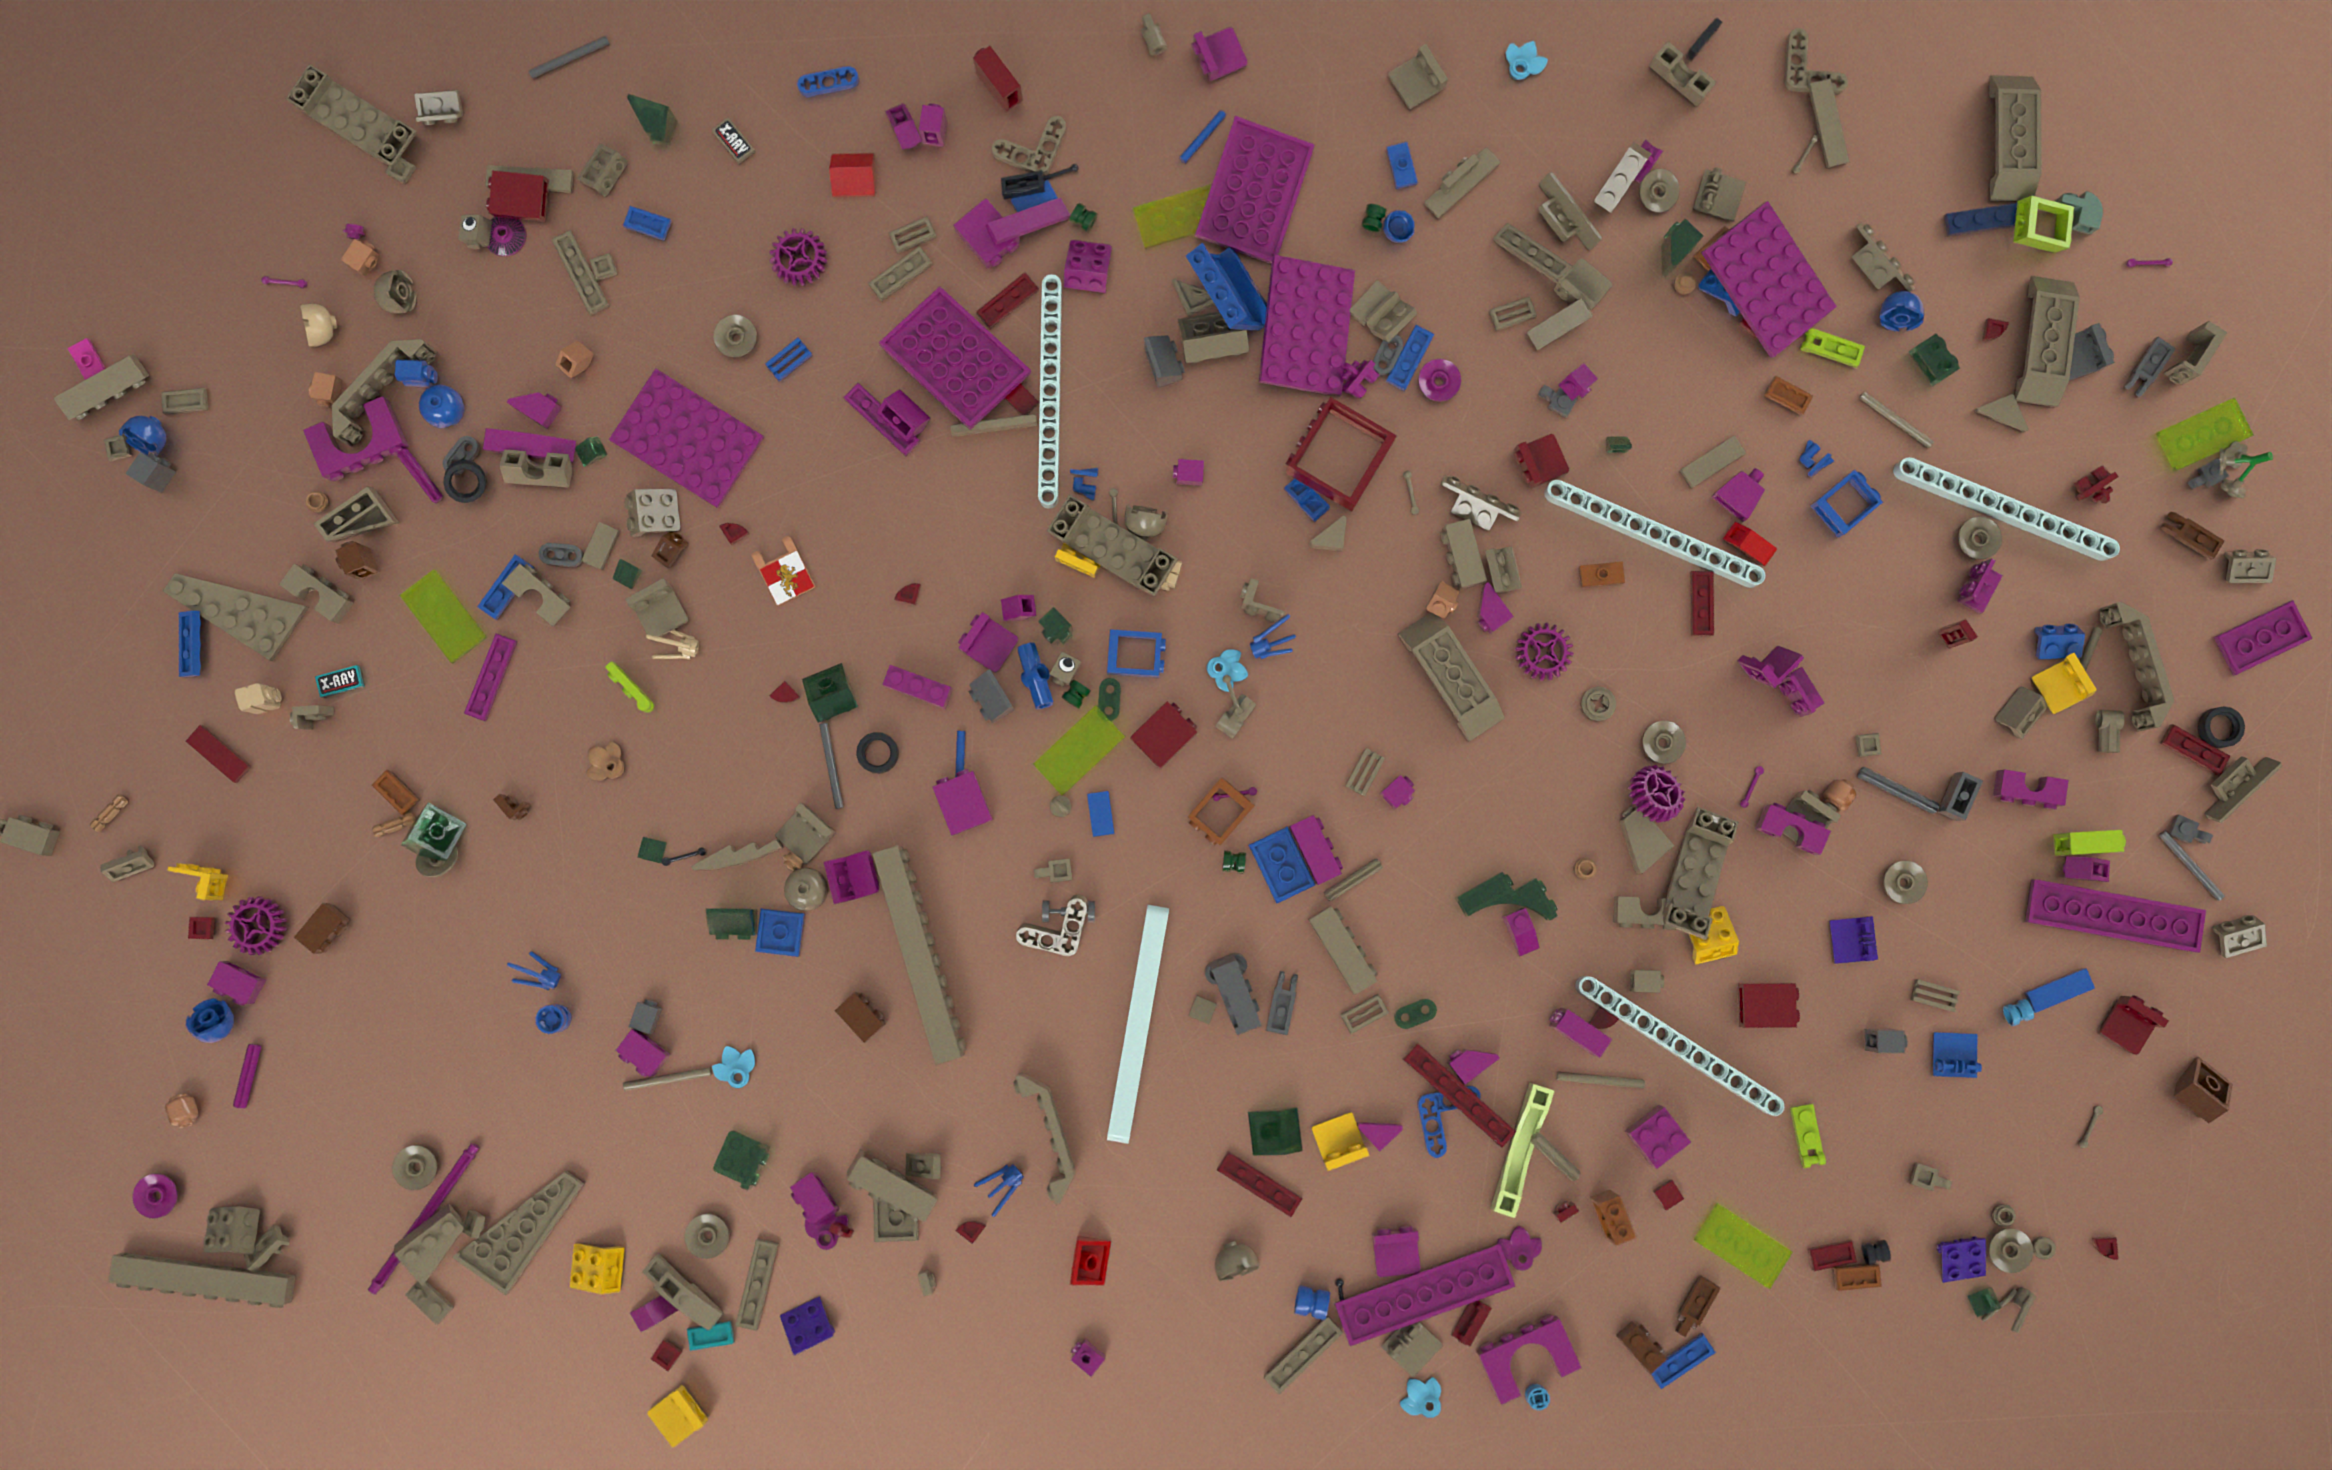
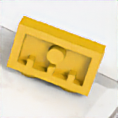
M1063 543L1061 549H1058L1055 555L1057 562L1093 578L1096 577L1100 568L1099 564L1075 551L1065 543Z
M2075 653L2066 656L2062 662L2032 677L2033 683L2043 696L2052 714H2056L2092 696L2097 691Z
M176 863V867L168 866L167 871L201 877L196 885V899L223 900L228 875L221 874V869L205 868L188 863Z
M1725 906L1711 908L1709 918H1712L1706 940L1689 934L1694 946L1692 958L1695 965L1737 955L1739 940Z
M1352 1112L1312 1126L1311 1129L1328 1171L1369 1156Z
M580 1243L574 1244L570 1288L597 1294L620 1292L625 1247L600 1248Z
M683 1384L647 1412L671 1447L678 1445L694 1431L703 1427L709 1420Z

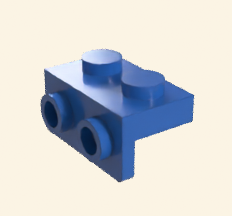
M2068 623L2064 626L2047 624L2043 625V627H2035V633L2039 636L2036 651L2038 659L2065 658L2072 653H2075L2077 658L2082 657L2085 633L2077 625Z

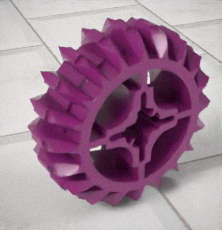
M793 228L790 235L787 231H784L786 237L778 236L779 243H772L776 250H770L769 252L773 256L769 259L770 263L773 264L772 270L778 272L777 277L779 279L784 277L785 283L792 281L793 286H796L798 281L804 286L807 279L809 283H813L811 277L815 276L818 279L820 277L818 271H825L821 264H827V259L824 258L827 255V251L823 250L825 247L824 243L819 242L820 238L818 235L813 237L812 231L805 233L804 228H801L799 233ZM799 242V244L796 247H789L790 245ZM809 245L815 250L814 261L807 256ZM783 253L790 258L788 269L782 264ZM800 255H802V257H803V258H797V259H795L794 256H800ZM801 267H808L806 270L798 272Z
M1537 623L1535 629L1532 626L1527 628L1529 634L1524 631L1521 633L1525 640L1517 639L1516 642L1522 645V647L1515 648L1516 652H1521L1515 659H1522L1523 661L1518 665L1519 668H1522L1524 665L1527 667L1524 670V674L1532 671V679L1536 678L1537 674H1539V680L1543 681L1545 674L1548 680H1552L1553 674L1557 678L1561 676L1559 670L1562 672L1567 671L1564 664L1570 665L1572 661L1566 657H1572L1574 653L1567 651V649L1573 647V644L1566 645V641L1570 637L1566 636L1563 638L1561 636L1564 633L1563 629L1557 633L1555 632L1557 625H1553L1550 630L1549 623H1545L1543 629L1540 623ZM1547 635L1551 639L1547 643H1542L1539 640L1536 641L1533 637ZM1556 643L1560 647L1559 660L1553 651ZM1528 644L1532 645L1531 648L1535 652L1532 661L1529 659L1527 652ZM1549 646V648L1547 649L1548 652H1546L1549 654L1544 655L1538 659V657L1541 655L1540 649ZM1544 660L1552 663L1555 667L1543 669L1536 665Z
M1657 765L1645 766L1637 771L1630 780L1631 784L1628 787L1632 791L1629 797L1633 798L1632 804H1636L1638 807L1637 811H1641L1643 817L1648 816L1649 821H1656L1657 823L1669 821L1680 813L1684 807L1683 802L1686 800L1682 796L1685 791L1680 789L1682 784L1676 781L1677 776L1673 777L1671 775V770L1665 771L1664 766L1658 768Z
M258 896L256 899L248 897L247 901H239L240 906H233L235 913L229 912L227 914L231 921L225 922L226 925H230V929H227L225 932L231 933L232 936L228 940L229 942L235 941L233 947L240 948L241 953L248 951L249 955H255L256 953L263 955L265 951L271 952L272 946H279L277 939L285 938L280 934L281 931L287 930L286 927H282V923L287 921L286 918H280L284 911H276L279 905L277 903L271 904V899L264 900L261 896ZM259 908L258 912L254 913L251 918L244 917L250 910ZM268 917L270 920V926L267 924ZM250 922H257L255 925H258L260 929H255L254 924ZM242 926L245 928L244 934L242 932ZM260 934L267 935V937L260 943H253L255 939H258Z

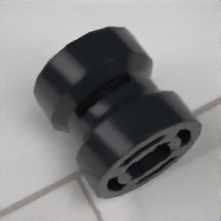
M1878 1240L1875 1244L1870 1242L1862 1244L1863 1258L1868 1266L1876 1264L1877 1261L1883 1263L1891 1261V1253L1886 1240Z

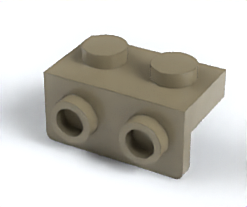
M459 90L414 94L418 116L415 117L416 122L423 121V125L436 124V120L444 119V123L457 122V118L463 116Z

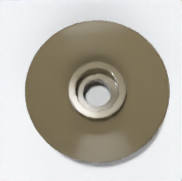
M1655 169L1648 172L1642 179L1639 189L1642 203L1653 212H1664L1672 208L1679 197V183L1674 174L1666 169ZM1655 187L1658 189L1657 195L1654 193Z
M729 315L720 320L715 327V345L726 356H744L753 349L756 343V329L752 322L744 316ZM735 335H740L738 341H733Z
M1974 517L1962 525L1958 540L1961 549L1969 557L1987 559L1999 550L2002 543V534L1998 525L1991 519ZM1975 536L1980 537V543L1975 542Z
M1658 721L1646 729L1642 740L1643 749L1646 755L1657 763H1672L1684 753L1686 737L1683 730L1677 724L1671 721ZM1660 739H1664L1666 741V745L1664 747L1660 746Z
M434 840L419 851L415 861L416 868L420 874L426 877L443 875L456 863L458 849L450 840Z
M1912 861L1896 862L1885 873V891L1897 903H1915L1924 896L1927 890L1928 880L1925 871ZM1902 878L1906 880L1904 887L1900 885Z
M414 1145L402 1149L396 1155L392 1171L399 1185L409 1190H418L428 1186L433 1181L437 1172V1162L430 1150L423 1146ZM415 1163L420 1164L421 1168L419 1171L415 1170Z
M702 1214L695 1217L685 1230L686 1246L693 1255L699 1258L710 1259L718 1256L724 1251L729 1241L727 1225L721 1218L713 1214ZM706 1231L712 1233L711 1239L705 1237Z
M2007 1228L1997 1232L1991 1239L1989 1256L1992 1263L2001 1271L2017 1273L2027 1268L2031 1263L2033 1245L2029 1237L2022 1231ZM2007 1246L2011 1247L2010 1253L2005 1252Z

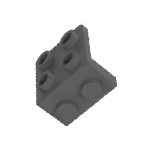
M2100 323L2075 333L2069 381L2105 369L2115 363L2114 353L2107 344L2106 332L2101 328Z

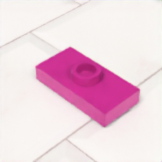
M85 338L68 348L85 380L106 369L90 339Z

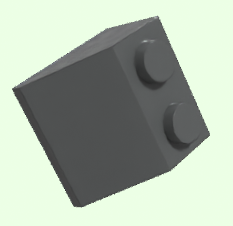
M1168 335L1145 337L1144 350L1157 387L1160 388L1182 380V373L1185 371L1181 360L1177 361L1175 353H1178L1175 341H1170Z
M990 669L969 684L972 690L968 692L974 702L979 701L983 708L980 709V712L986 721L990 719L994 723L1015 710Z

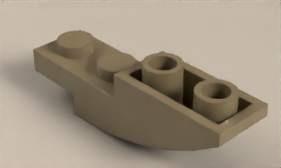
M660 1254L655 1255L642 1271L655 1284L653 1288L679 1311L705 1329L711 1330L724 1314L694 1283L689 1284Z

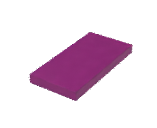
M2293 600L2214 637L2233 676L2313 639Z

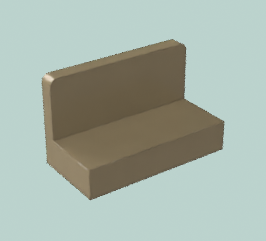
M2021 686L1995 719L1997 722L2009 727L2015 737L2023 739L2048 706L2042 695Z

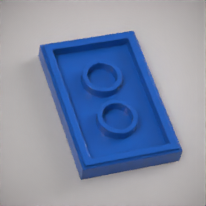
M1288 826L1249 845L1276 904L1316 885Z

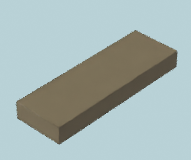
M919 246L868 284L882 302L933 264Z
M1582 297L1527 331V334L1536 349L1539 350L1594 315Z
M1734 435L1681 469L1680 472L1689 486L1693 488L1745 455L1746 452Z

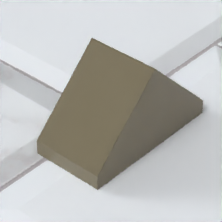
M1343 515L1312 539L1309 546L1316 549L1342 552L1347 518Z

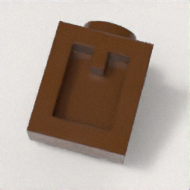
M669 532L662 536L651 556L665 567L670 568L673 566L681 550L686 548L689 543L680 534Z
M499 794L493 799L510 820H521L529 813L528 809L531 807L529 803L523 802L516 808L517 803L510 795Z

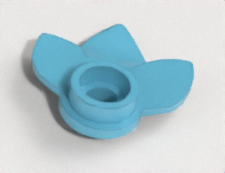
M1534 41L1524 44L1520 49L1511 43L1506 51V59L1510 63V74L1518 80L1525 79L1529 74L1540 73L1548 62V59L1545 57H1537ZM1521 67L1523 72H1518L1516 68Z
M1225 650L1219 657H1214L1207 663L1208 674L1215 678L1218 688L1229 692L1227 684L1223 682V676L1229 675L1231 677L1230 683L1232 688L1233 682L1242 681L1248 677L1246 668L1241 663H1238L1241 657V652L1238 650ZM1216 664H1219L1221 666V670L1219 672L1215 669Z
M726 1046L722 1054V1063L712 1066L715 1077L721 1081H728L734 1088L744 1087L749 1081V1072L755 1066L754 1053L751 1049H748L740 1054L736 1049ZM736 1073L742 1075L741 1081L735 1079Z
M1432 1377L1424 1384L1417 1379H1408L1407 1392L1409 1397L1400 1402L1401 1407L1408 1414L1414 1416L1422 1414L1427 1418L1436 1417L1441 1411V1403L1439 1401L1441 1387L1438 1381ZM1428 1402H1431L1434 1405V1409L1432 1411H1428L1426 1409V1404Z

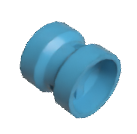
M2026 999L2019 1000L2014 1005L2008 1004L2003 1006L2004 1016L2011 1026H2016L2023 1020L2029 1021L2034 1019L2033 1009Z
M1531 1384L1526 1388L1525 1399L1533 1409L1543 1410L1549 1405L1550 1396L1542 1385Z

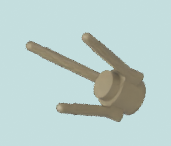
M2020 1287L2018 1291L2012 1289L2005 1299L1982 1318V1321H1987L2014 1298L2013 1303L2021 1308L2012 1327V1331L2018 1333L2036 1296L2023 1287Z

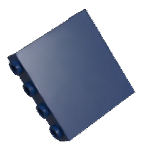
M1201 243L1186 255V258L1230 329L1260 331L1265 327L1267 302L1235 250L1228 247L1219 255L1211 254L1204 243Z

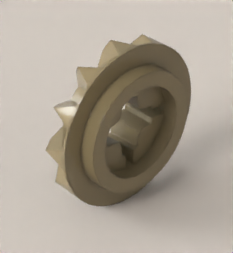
M1593 687L1583 695L1581 706L1584 714L1591 720L1603 721L1613 715L1616 709V699L1607 688ZM1603 696L1601 704L1606 708L1600 707L1595 711V704L1592 701H1597Z

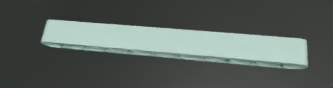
M1053 274L1047 275L1042 281L1038 497L1040 504L1048 509L1056 506L1059 495L1062 286L1059 277ZM1049 283H1055L1058 285V287L1052 291L1046 288ZM1049 304L1057 305V309L1052 312L1046 310V307ZM1051 324L1057 327L1056 331L1052 333L1046 331V327ZM1050 345L1057 348L1052 354L1045 351ZM1049 366L1056 368V372L1052 375L1045 373V369ZM1049 387L1056 390L1052 396H1047L1044 393ZM1052 408L1056 412L1054 416L1047 417L1044 415L1045 410ZM1051 429L1055 431V435L1052 438H1046L1044 432ZM1051 450L1055 453V456L1049 460L1045 459L1043 454ZM1048 471L1055 474L1054 478L1050 481L1043 479L1044 473ZM1045 493H1052L1054 495L1052 501L1045 502L1042 499Z
M1905 458L1895 464L1893 468L1895 477L1901 481L2100 561L2108 560L2118 555L2120 551L2119 543L2110 537L1917 459ZM1903 464L1909 467V473L1904 472ZM1923 472L1929 475V482L1923 479ZM1943 480L1948 482L1949 490L1943 487ZM1963 488L1968 490L1969 498L1963 495ZM1983 496L1988 498L1989 506L1983 503ZM2003 505L2009 508V514L2003 511ZM2023 513L2029 516V522L2023 519ZM2043 521L2049 524V530L2043 527ZM2063 529L2068 531L2069 538L2063 535ZM2084 537L2088 539L2089 546L2083 543ZM2104 545L2108 547L2109 554H2106L2104 552Z
M1554 480L1545 488V498L1551 503L1708 571H1714L1715 574L1745 587L1753 588L1765 580V571L1760 566L1566 482ZM1551 487L1559 488L1560 496H1554L1551 493ZM1571 495L1578 496L1580 504H1573L1570 499ZM1590 505H1598L1599 513L1592 512ZM1611 512H1615L1619 515L1618 522H1615L1610 518ZM1630 521H1636L1639 524V530H1633L1630 527ZM1650 529L1658 532V539L1650 536ZM1670 538L1677 539L1678 547L1671 546ZM1690 546L1697 548V556H1693L1690 553ZM1710 555H1714L1717 557V565H1714L1710 562ZM1730 563H1733L1737 566V573H1732L1730 571ZM1750 572H1754L1757 575L1756 582L1750 580Z
M1148 905L1107 1136L1109 1141L1129 1143L1169 908L1154 905Z
M1582 976L1576 980L1575 988L1579 994L1619 1018V1020L1754 1107L1772 1116H1778L1783 1112L1784 1102L1780 1097L1600 981L1590 976ZM1585 980H1589L1592 984L1588 992L1582 989V983ZM1604 992H1608L1610 995V1000L1606 1004H1603L1600 999L1601 994ZM1622 1004L1628 1006V1013L1624 1016L1619 1012V1007ZM1645 1016L1647 1023L1644 1027L1640 1028L1638 1018ZM1662 1027L1665 1030V1036L1659 1040L1656 1032ZM1679 1039L1684 1043L1681 1051L1675 1049V1042ZM1699 1051L1702 1054V1060L1699 1063H1695L1693 1056ZM1718 1063L1721 1070L1717 1075H1714L1712 1067ZM1736 1075L1739 1078V1083L1737 1086L1732 1087L1730 1080ZM1755 1087L1757 1089V1096L1751 1099L1749 1091ZM1774 1099L1776 1107L1770 1111L1768 1109V1102Z

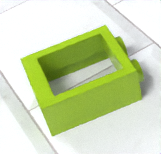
M2035 196L2019 200L2017 203L2013 242L2053 253L2069 249L2074 207ZM2037 210L2057 214L2054 239L2035 234Z
M2122 830L2053 834L2055 856L2124 852L2126 838Z

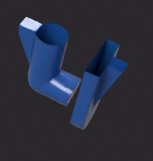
M1809 440L1805 452L1800 456L1799 460L1808 469L1813 467L1808 473V476L1812 478L1821 469L1832 464L1834 460L1831 458L1832 455L1828 453L1816 464L1812 457L1821 448Z
M1098 468L1070 469V473L1097 477ZM1074 477L1073 491L1085 495L1090 500H1094L1096 486L1083 484V477Z

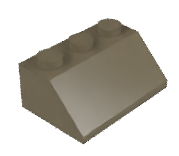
M1220 312L1178 319L1186 363H1196L1211 358L1219 359L1223 356L1241 355L1249 352L1247 330L1230 329Z

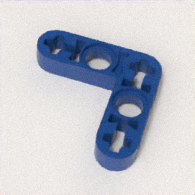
M1466 1086L1473 1093H1476L1478 1098H1481L1480 1091L1476 1087ZM1439 1091L1421 1095L1417 1101L1426 1150L1435 1158L1442 1157L1447 1150L1440 1112L1458 1109L1454 1105L1446 1106L1443 1103L1444 1096ZM1426 1098L1431 1102L1433 1101L1430 1110L1431 1113L1436 1112V1116L1424 1118L1423 1114H1428L1426 1107H1422V1103H1425ZM1429 1120L1437 1121L1438 1128L1436 1131L1429 1132L1426 1129V1123ZM1440 1134L1441 1137H1436L1439 1145H1442V1148L1439 1149V1153H1436L1434 1150H1431L1434 1142L1432 1138L1428 1140V1136Z

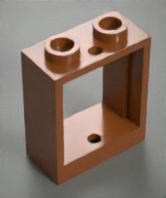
M1221 777L1188 816L1190 819L1189 824L1197 831L1202 829L1207 834L1205 838L1213 845H1216V843L1221 845L1255 805ZM1219 788L1244 808L1243 812L1221 837L1196 817Z
M1607 1190L1589 1197L1604 1236L1608 1241L1617 1246L1636 1238L1621 1197L1618 1194Z

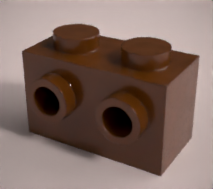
M349 541L341 545L342 548L335 550L338 556L336 557L337 565L340 569H343L346 575L361 580L379 572L370 548L357 542Z
M322 903L294 938L313 954L325 953L333 945L332 940L346 930V924L349 919L330 903Z
M854 992L835 1012L865 1043L886 1025L883 1021L885 1017L878 1009L873 1010L868 1005L870 1000L863 993L858 994Z
M1632 1321L1616 1337L1645 1370L1652 1374L1667 1360L1663 1355L1665 1350L1657 1341L1654 1343L1650 1341L1648 1336L1651 1334L1642 1324L1638 1327Z

